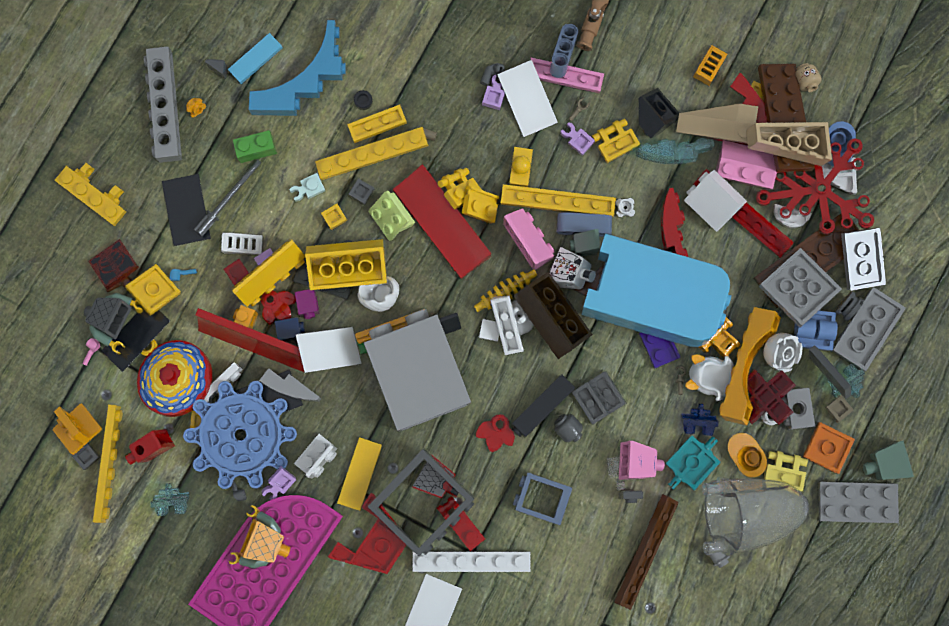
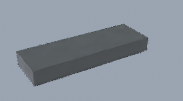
M815 345L811 347L809 355L813 363L845 399L850 397L851 385Z

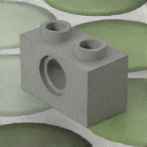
M809 388L793 389L782 397L792 411L794 404L799 405L801 409L799 414L793 412L783 421L788 430L815 426Z

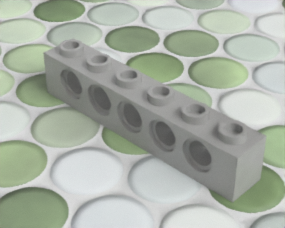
M169 47L146 49L144 64L145 67H148V73L145 74V79L150 90L147 92V99L151 103V110L148 111L153 125V128H150V135L154 139L152 155L159 163L182 160L173 54ZM158 66H163L161 71L155 72ZM159 84H165L163 89L157 90ZM161 102H166L163 108H158ZM162 120H168L165 126H160ZM164 138H169V142L167 144H161Z

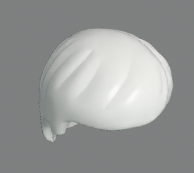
M387 276V283L361 285L358 289L359 302L366 308L378 312L390 309L395 304L399 295L398 282Z

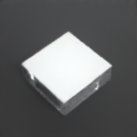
M483 319L479 339L498 342L499 331L496 321Z

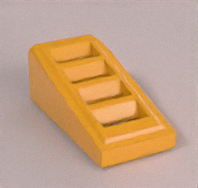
M711 45L693 77L710 86L728 54ZM714 52L720 55L722 58L718 59L717 57L711 55V53ZM708 58H711L712 60L718 62V64L716 65L708 60ZM705 63L708 64V65H710L711 67H713V68H715V69L712 70V69L706 67V66H705ZM704 69L705 71L711 73L712 75L709 76V75H707L706 73L702 72L701 70Z

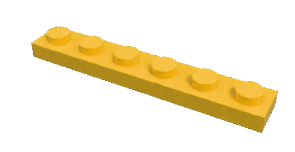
M420 127L315 161L320 179L325 180L429 145L424 128Z
M504 184L501 196V205L569 213L611 215L612 218L614 217L616 201L614 197Z
M108 405L93 515V522L106 523V519L110 515V508H108V501L112 497L110 485L111 480L115 476L113 463L117 459L118 454L115 447L116 441H119L120 438L118 425L123 416V412L120 410L121 407L117 405Z

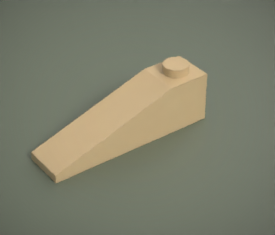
M734 104L679 113L676 132L748 144L746 130L756 123L758 106Z

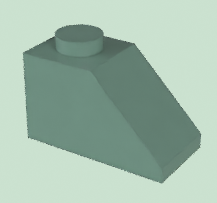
M599 229L574 234L573 240H570V251H574V254L578 256L597 255L599 252Z

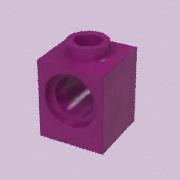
M308 289L295 292L300 317L311 319L315 318V314H320L315 290Z

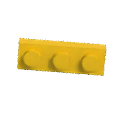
M397 105L347 125L354 143L407 124L401 106Z

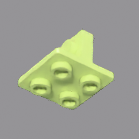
M384 192L368 211L389 241L393 240L399 232L415 224V221L394 192Z

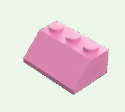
M723 140L715 170L722 178L767 190L773 189L777 174L773 154L748 149L747 145Z
M522 208L505 215L503 225L531 268L537 270L553 260L554 249L549 243H545L543 240L544 234L539 227L535 228L532 223L534 221L533 217Z

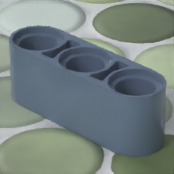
M565 24L561 29L550 66V73L553 77L561 78L567 72L578 34V29L573 24Z
M557 214L558 234L574 235L599 229V237H604L605 233L612 235L611 215Z

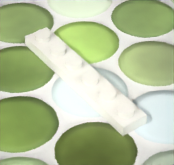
M413 552V572H530V552H428L426 555L422 553L420 556Z

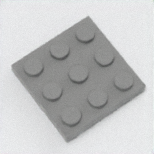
M801 248L759 285L800 328L842 290Z

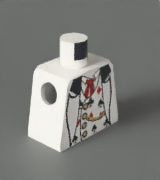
M560 247L550 271L551 276L560 288L582 289L585 281L593 282L596 276L595 271L590 270L591 264L587 260Z

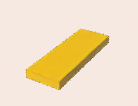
M359 437L337 502L338 504L361 511L382 448L381 444Z

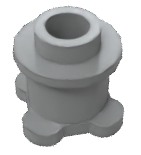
M719 543L705 552L707 556H710L714 567L718 565L721 568L729 563L728 558H730V555H727L722 548L724 546L723 543Z

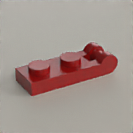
M452 496L447 499L448 501L444 505L440 504L437 507V510L445 520L450 516L447 511L452 507L456 510L459 506ZM462 511L458 515L461 519L452 529L469 551H471L484 541L485 538L466 513Z

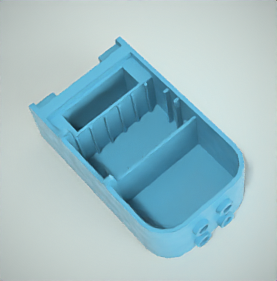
M605 233L598 260L604 261L605 265L597 291L588 289L582 315L689 347H699L709 342L716 334L718 328L720 329L724 324L726 314L723 311L729 306L731 295H728L730 290L728 274L716 265Z

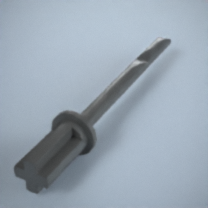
M257 159L212 212L206 211L207 214L194 228L198 234L203 236L216 220L219 221L217 214L262 162Z

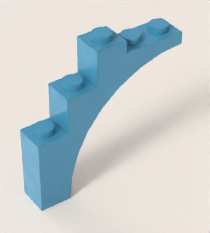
M327 20L326 34L322 46L314 60L302 73L278 87L262 91H250L249 111L251 115L297 116V110H300V98H320V92H323V81L320 80H342L343 74H346V63H343L342 57H338L339 45H336V38H340V28L336 26L335 20Z

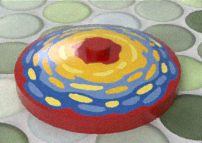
M174 340L157 346L143 360L138 372L137 389L142 402L151 411L166 417H177L191 412L194 402L198 399L204 400L209 392L212 382L211 363L207 355L200 348L187 341Z

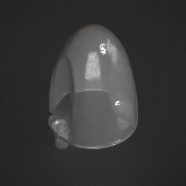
M718 477L717 480H713L710 483H703L702 492L705 495V518L708 531L713 540L703 543L704 553L709 555L721 552L724 555L731 556L734 552L750 551L778 542L792 534L806 520L810 507L807 497L798 488L775 480L727 479L725 477Z

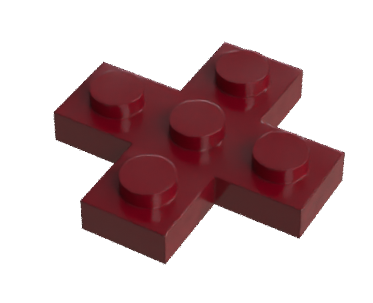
M756 370L748 375L747 390L752 395L749 400L753 407L749 418L751 424L767 412L780 425L793 413L782 397L793 389L796 384L783 370L779 371L768 382Z

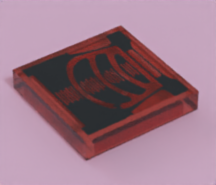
M120 239L88 261L107 290L139 268Z

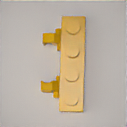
M85 163L80 170L77 168L73 171L66 166L54 181L113 226H116L126 213L119 206V197L124 191L115 185L109 193L104 192L103 194L89 183L88 177L95 170L93 167Z

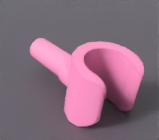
M95 338L89 339L86 343V346L90 349L82 363L86 366L93 353L100 348V343Z

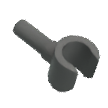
M233 480L231 486L234 498L237 501L246 500L245 490H238Z

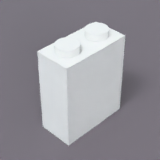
M713 170L709 174L705 172L698 179L700 181L697 187L693 185L686 192L688 196L684 201L717 232L747 201Z

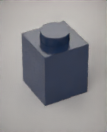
M298 317L275 321L277 338L284 342L297 340V334L305 333L304 322H300Z

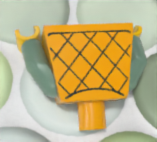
M251 505L255 509V513L250 515L246 512V514L256 519H253L240 553H230L236 556V561L230 560L229 563H239L242 566L254 569L266 566L269 562L274 563L277 555L286 558L289 555L290 546L282 544L284 536L280 534L281 528L274 518L262 511L260 512L256 506Z

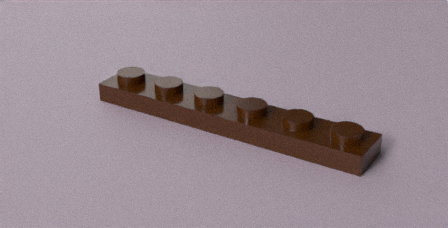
M662 494L614 603L629 610L632 609L678 506V501Z

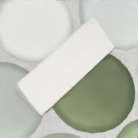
M510 296L492 297L490 301L505 355L523 352L524 349Z

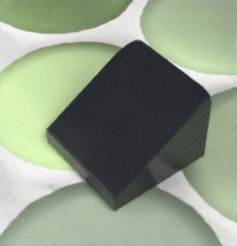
M457 313L439 319L445 334L461 329Z

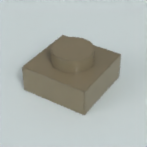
M842 395L825 407L837 423L854 411Z

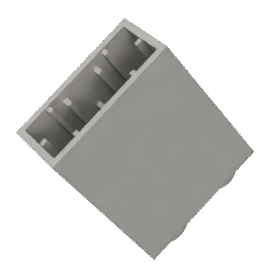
M426 309L406 316L405 320L408 326L393 331L390 323L371 329L369 334L372 340L364 342L398 432L471 404L438 315L429 317Z

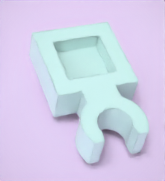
M317 173L301 180L302 186H293L289 189L291 193L299 192V195L294 197L295 202L302 200L304 195H307L308 199L326 191Z

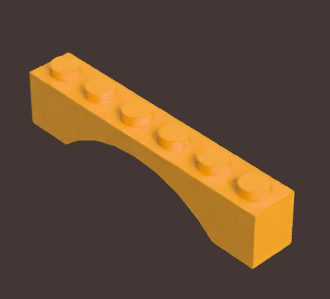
M754 307L753 312L749 314L748 328L743 333V343L737 352V362L731 370L732 378L725 390L726 397L720 405V416L726 421L748 425L753 409L747 390L749 368L760 348L777 332L781 317L776 311Z

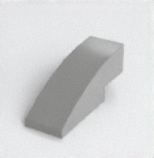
M268 369L259 380L271 389L295 399L315 402L321 400L319 396L290 374L285 379H282L271 369Z

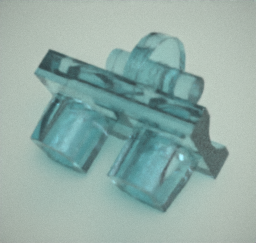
M850 364L843 370V373L847 377L846 381L851 385V395L858 398L860 396L859 390L863 388V385L859 382L864 380L863 375H865V372L862 369L858 370L854 365ZM828 380L832 388L831 394L836 398L841 393Z
M166 483L165 489H160L159 495L153 497V501L150 502L151 508L155 507L157 516L167 515L169 512L168 506H174L175 514H184L187 511V502L190 498L189 492L179 493V488H172L171 483Z

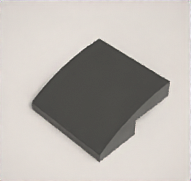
M604 371L572 392L592 425L627 403L607 371Z

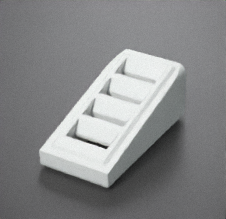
M222 233L221 251L224 254L260 255L262 253L263 236ZM229 239H232V248H228ZM237 239H240V249L236 248ZM245 240H248V249H244ZM252 240H256L255 250H252Z

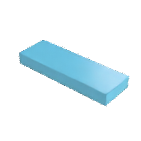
M269 33L235 62L228 71L242 84L283 47Z

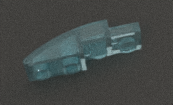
M700 138L695 143L683 142L676 147L675 140L663 139L658 141V144L651 145L650 143L640 145V148H637L636 157L662 164H686L696 162L699 153L712 151L715 144L713 139Z

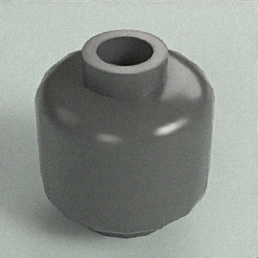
M562 414L554 422V431L564 442H576L581 438L583 425L574 415Z

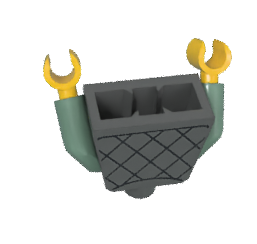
M114 293L105 298H97L92 306H87L84 309L85 322L90 325L89 330L97 341L107 347L108 345L111 346L116 354H121L116 351V347L121 345L125 348V346L119 341H112V339L116 340L132 309L131 306L134 307L137 313H142L143 309L137 307L139 303L136 300H132L131 297Z

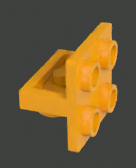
M82 403L70 413L60 406L54 411L58 417L56 420L58 424L52 430L72 455H75L102 430V427Z

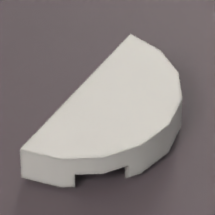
M774 204L773 207L776 220L787 228L803 226L812 214L802 216L799 210L793 209L790 218L783 219L780 216V210L785 206ZM783 210L782 214L784 216L789 215V211Z

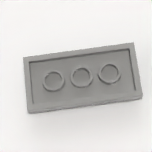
M874 287L869 290L864 298V303H861L862 306L852 317L832 351L863 372L867 371L906 307Z
M818 482L819 521L899 523L898 484Z

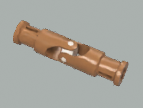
M592 0V7L588 10L581 29L580 40L576 43V46L581 50H592L593 39L597 36L604 16V10L609 0ZM589 17H591L596 22H589Z

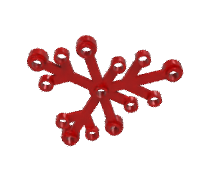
M856 138L849 140L846 147L847 150L842 157L840 156L841 145L837 142L832 143L831 154L834 167L825 179L822 166L814 164L816 180L805 173V171H802V176L796 175V171H794L796 179H801L811 187L803 188L787 177L785 172H777V174L782 173L784 177L778 179L776 174L775 180L782 182L791 190L771 193L767 190H761L756 195V202L760 206H767L771 200L793 197L787 206L780 210V216L783 219H788L803 196L811 195L808 201L800 206L799 213L802 216H808L811 208L819 199L822 216L819 230L821 233L829 235L834 231L835 223L830 219L828 198L840 207L842 228L849 229L852 227L853 220L849 214L858 219V225L861 228H871L874 224L873 215L862 213L855 208L859 206L862 208L867 207L870 202L869 197L862 195L858 199L844 200L831 191L830 185L840 171L853 169L858 171L863 168L864 161L861 158H855L853 161L848 162L852 155H857L861 152L862 142ZM857 143L859 147L854 149L851 147V144ZM837 146L839 150L834 152L832 147ZM856 161H859L861 163V166L856 167L854 163ZM819 186H824V187H825V191H823V192L819 191V190H818V187H819ZM762 194H765L768 198L766 200H761L760 196ZM865 198L867 203L861 204L860 199ZM803 207H807L809 211L807 213H803L801 209ZM788 210L789 215L784 216L782 211ZM868 217L870 222L864 223L863 218ZM849 220L851 224L849 226H845L843 224V221ZM830 223L831 227L829 229L824 228V224Z

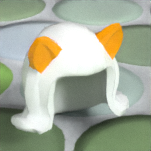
M700 354L692 355L691 360L693 364L689 371L690 380L686 382L685 387L689 390H698L707 395H715L716 401L723 400L726 397V387L730 384L732 378L731 370L734 366L732 360L728 356H725V360H720L716 357H704Z

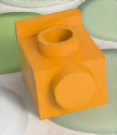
M241 305L239 309L235 310L233 319L235 323L253 329L259 313Z

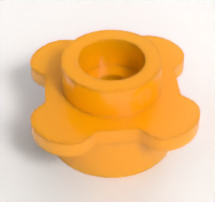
M192 98L188 101L186 110L191 113V117H196L203 112L206 105L202 103L201 98Z

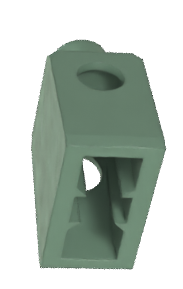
M904 441L894 442L870 453L872 462L862 465L865 475L875 473L877 480L914 477Z

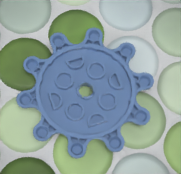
M223 381L218 385L219 399L217 402L210 404L203 399H198L193 404V410L201 417V424L196 428H188L183 434L186 442L197 443L201 447V454L193 461V468L201 472L209 467H215L219 471L218 485L222 489L231 487L234 478L237 476L246 477L252 488H259L263 484L261 472L264 467L273 466L278 469L282 466L285 469L288 461L281 455L279 447L285 441H293L297 436V432L293 427H285L279 422L280 415L288 407L287 402L282 398H278L271 403L264 402L261 397L263 386L259 381L251 382L247 391L243 394H237L233 390L231 383ZM238 429H243L246 432V437L243 440L235 438V431Z

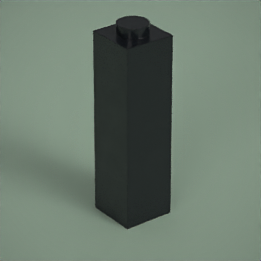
M561 374L512 423L514 426L512 430L519 437L523 435L526 438L575 387Z

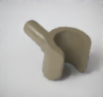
M585 97L578 101V107L568 118L569 120L573 121L579 112L590 106V102L587 106L582 105L581 101Z

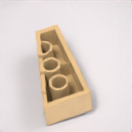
M828 122L755 123L746 130L748 149L823 166L832 160Z

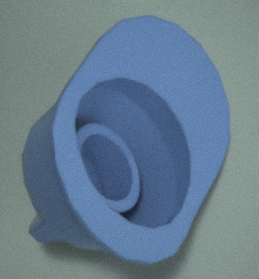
M844 121L836 122L829 127L830 145L834 142L841 145V157L847 150L846 147L849 140L856 138L853 126ZM833 146L832 150L834 152H837L839 148L837 146ZM833 158L828 162L831 166H834Z

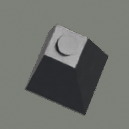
M659 88L638 98L639 125L644 134L649 136L650 139L659 135L678 120L679 112Z

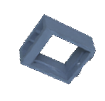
M527 473L526 476L522 475L519 484L522 490L520 495L516 494L513 505L516 506L515 510L560 525L572 487L531 473ZM531 479L562 490L553 518L522 507Z

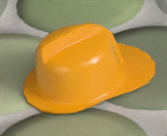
M737 433L729 439L728 452L742 474L747 477L760 476L767 467V458L757 441L747 433Z

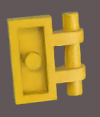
M625 118L620 121H614L611 126L605 129L601 128L597 130L596 134L592 135L595 142L600 139L603 141L598 146V149L606 163L640 146V142L632 129L624 131L623 127L628 125ZM616 131L618 135L609 139L608 135Z
M459 168L453 174H447L438 181L440 188L445 186L447 189L444 196L454 210L463 206L464 197L468 191L466 190L467 186L482 190L474 178L467 180L465 177L469 174L468 168ZM456 180L459 183V185L457 186L454 184V181Z

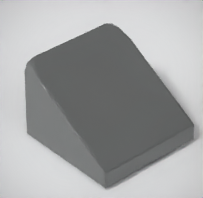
M205 60L209 69L222 78H227L228 67L224 60Z

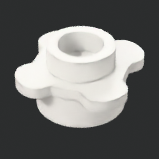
M632 198L618 199L615 204L618 208L616 214L618 217L625 215L634 216V200Z

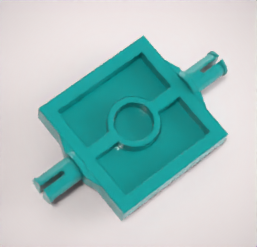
M691 435L665 463L675 475L668 485L674 490L680 482H683L693 491L696 490L720 463L710 450L718 440L711 436L704 444Z

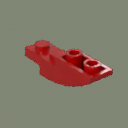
M669 188L661 211L663 248L665 251L672 249L673 253L688 257L686 248L682 247V233L680 230H677V228L684 224L685 216L678 206V203H680L678 193L674 192L673 188Z

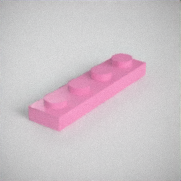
M531 58L541 81L600 94L604 77L603 73L568 66L565 76L556 78L550 73L551 62Z

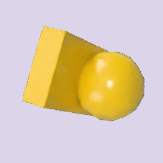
M514 147L509 185L528 187L533 149Z

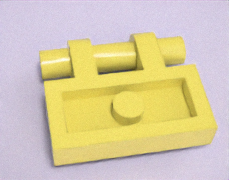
M769 451L767 458L775 460L774 465L767 464L763 484L803 492L806 472L799 471V466L806 467L808 459L801 458V456L795 454L794 456L786 455L781 451ZM782 462L791 463L792 468L782 467Z

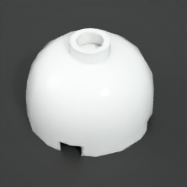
M778 333L771 336L767 340L763 351L767 364L777 371H791L793 368L790 367L794 363L798 364L802 355V343L798 341L799 338L787 333Z

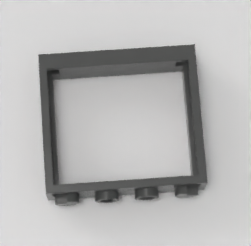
M423 448L371 502L368 508L411 550L420 556L422 553L426 555L433 548L431 544L436 539L440 541L446 535L445 529L449 525L453 527L461 519L458 515L463 510L468 512L474 505L472 501L475 497ZM425 459L465 500L419 547L379 506Z

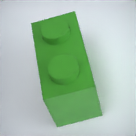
M270 130L233 140L240 163L277 154Z

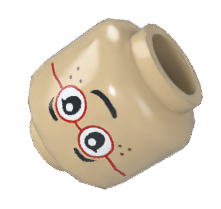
M808 63L798 66L795 74L800 90L808 92L817 90L822 78L816 66Z

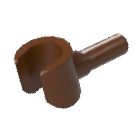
M122 276L118 282L106 288V291L110 292L121 285L125 288L132 279L128 276Z

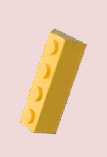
M289 239L231 289L246 307L249 305L253 307L261 300L260 296L264 292L268 294L276 287L274 284L279 279L281 282L290 275L289 271L292 268L298 269L305 263L303 260L305 255L295 242Z
M383 239L306 246L305 257L310 290L387 283Z

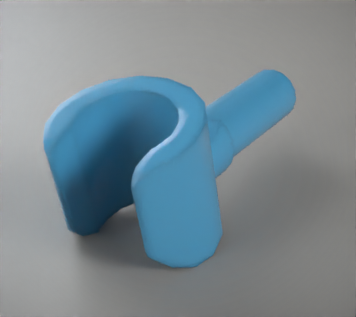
M172 269L169 278L171 281H180V275L195 274L197 271L196 269Z

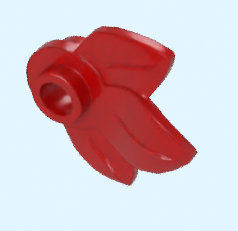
M272 290L268 294L264 292L261 297V303L264 306L262 311L263 319L268 324H272L276 318L279 320L290 319L291 310L289 305L296 302V297L288 291L277 293ZM270 296L274 298L272 303L267 302V298Z
M501 414L492 417L491 421L483 422L476 432L477 438H486L487 447L490 452L498 450L503 443L512 446L515 439L514 432L509 428V420ZM502 421L503 427L498 428L496 422Z

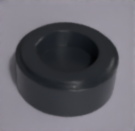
M365 90L358 91L354 96L355 106L360 110L369 109L373 104L372 95Z

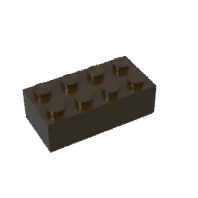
M549 272L514 295L518 304L557 359H560L593 335Z

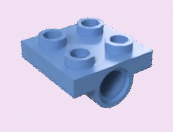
M818 311L801 328L795 323L794 336L799 338L798 341L802 343V348L810 349L815 345L819 350L833 351V344L838 329L837 322H835L836 312Z

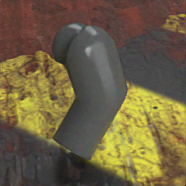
M495 63L487 66L480 83L489 86L494 75L498 76L497 74L505 71L504 65Z

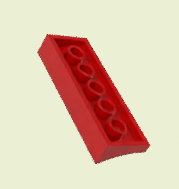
M423 164L393 188L394 193L460 279L491 257V252L458 209L454 210L444 196V191L438 186Z
M197 309L195 316L198 320L199 332L304 372L299 347L205 310Z

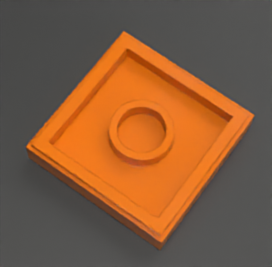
M818 422L802 457L839 474L855 439Z

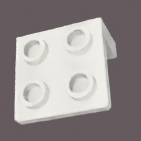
M318 434L294 464L305 472L308 478H318L324 471L323 465L326 462L330 463L337 455L335 451L338 448L321 434Z

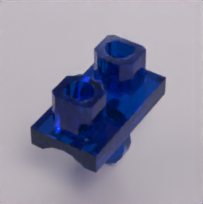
M701 403L698 404L697 409L691 408L690 414H681L685 434L693 435L695 434V427L702 426L703 435L713 436L719 421L716 419V416H708L711 411L704 409V405Z

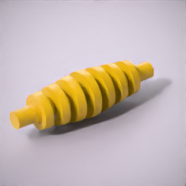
M534 269L528 273L522 271L519 273L520 278L517 275H513V282L510 278L505 279L508 284L507 286L503 281L499 282L501 289L499 290L495 285L493 287L495 293L492 294L489 290L487 292L489 297L481 296V302L474 305V308L477 312L484 308L492 309L490 305L492 297L506 295L510 296V300L513 299L510 292H513L515 295L518 293V287L522 290L524 288L523 284L529 285L531 279L538 276Z

